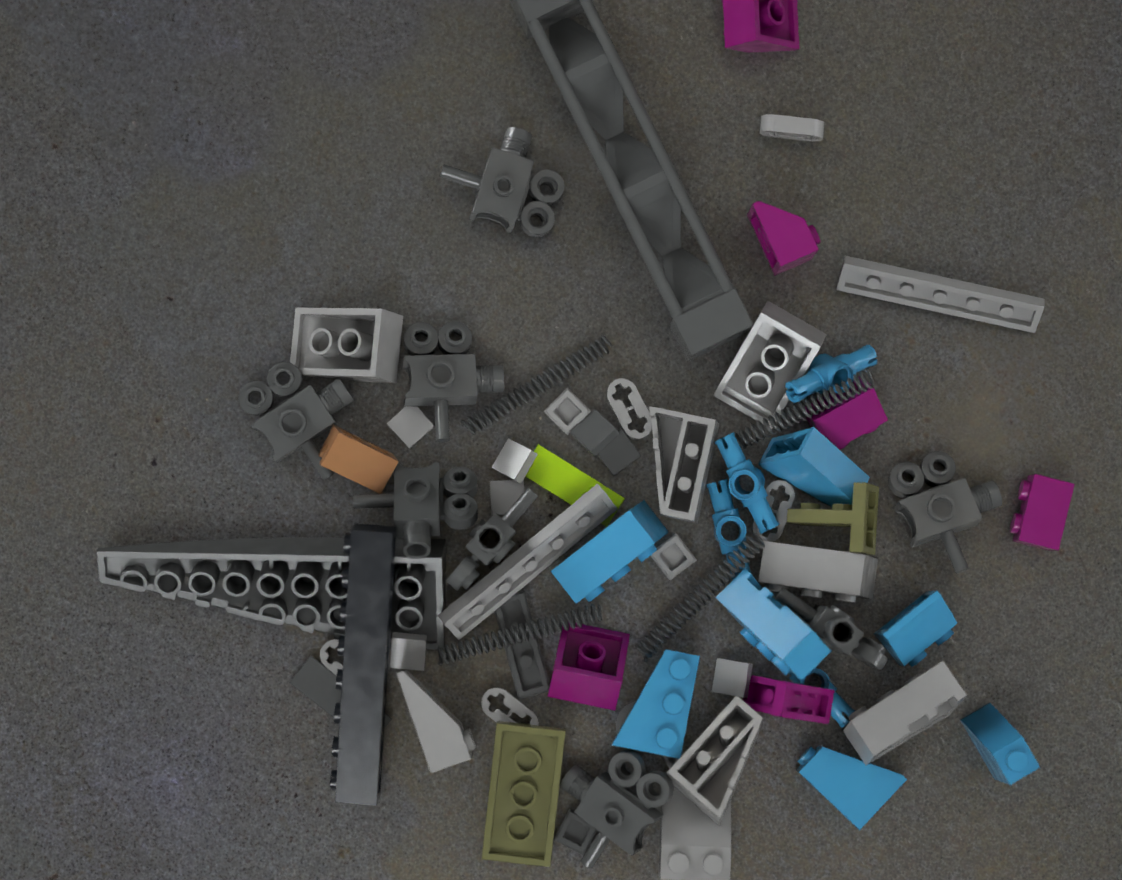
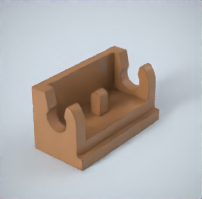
M334 424L319 452V457L322 458L320 461L321 466L379 494L383 492L399 462L393 453Z

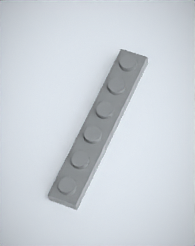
M844 256L836 287L838 291L1031 333L1036 332L1045 307V299L850 256Z
M596 484L564 512L556 516L541 531L532 536L512 555L504 559L489 574L476 582L466 593L452 602L438 617L454 636L460 640L614 513L617 507L599 484Z

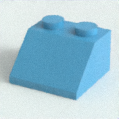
M937 590L926 591L877 630L874 635L899 666L909 664L913 667L928 655L924 651L934 642L939 646L954 634L951 628L957 624V621Z

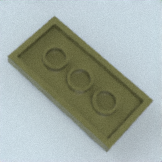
M497 721L482 850L483 860L550 867L565 728Z

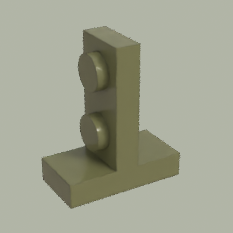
M854 483L852 505L832 504V510L821 509V504L800 503V509H788L787 522L799 526L851 527L850 552L875 555L879 487L869 483Z

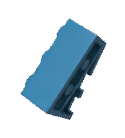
M643 500L551 570V572L575 604L584 597L590 602L605 591L601 585L610 577L616 582L631 571L627 565L636 557L642 562L658 549L654 544L669 533V531L646 501Z
M744 569L716 596L717 600L743 627L739 633L749 644L756 647L767 660L772 661L784 675L791 671L802 681L831 650L807 624L786 605L783 606L772 597L773 594L766 587L763 588L753 575Z
M667 649L663 651L611 746L676 759L681 757L700 656Z

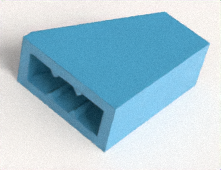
M815 427L773 437L758 464L764 470L831 507L832 504L852 505L853 484L867 483L870 478Z
M991 703L960 719L994 780L1011 785L1040 768L1023 736Z
M820 745L816 749L810 746L797 760L800 766L796 771L859 830L907 780L900 773L872 763L865 765L860 759Z

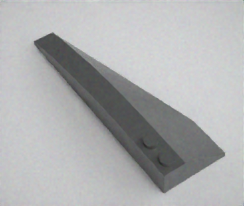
M345 537L217 539L138 544L97 549L99 582L139 592L149 590L161 593L162 597L175 600L176 597L195 601V605L210 608V605L227 609L226 613L276 625L287 623L299 626L300 630L310 633L316 630L333 634L335 639H339L340 635H345L346 622H340L341 602L347 601V588H342L343 568L349 567V554H344ZM396 538L389 649H391L393 632L427 635L426 649L438 650V647L441 646L444 650L445 625L438 615L445 610L446 539H431L430 554L421 559H413L403 553V538Z

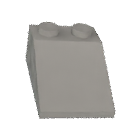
M767 301L713 396L752 419L760 421L762 424L763 418H766L772 429L773 426L769 421V415L773 416L776 422L775 412L781 415V409L784 410L789 401L785 391L788 389L785 388V384L804 376L827 334Z
M296 307L290 363L294 364L304 377L397 383L403 315L382 308Z
M408 670L398 672L397 676L430 772L433 773L470 760L473 756L472 750L477 748L471 729L464 730L462 723Z
M673 785L674 791L671 799L661 806V813L664 815L660 819L658 870L660 880H730L731 801L719 826Z

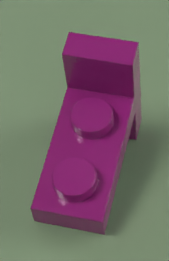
M751 675L748 697L743 698V701L754 711L778 717L829 724L835 690Z

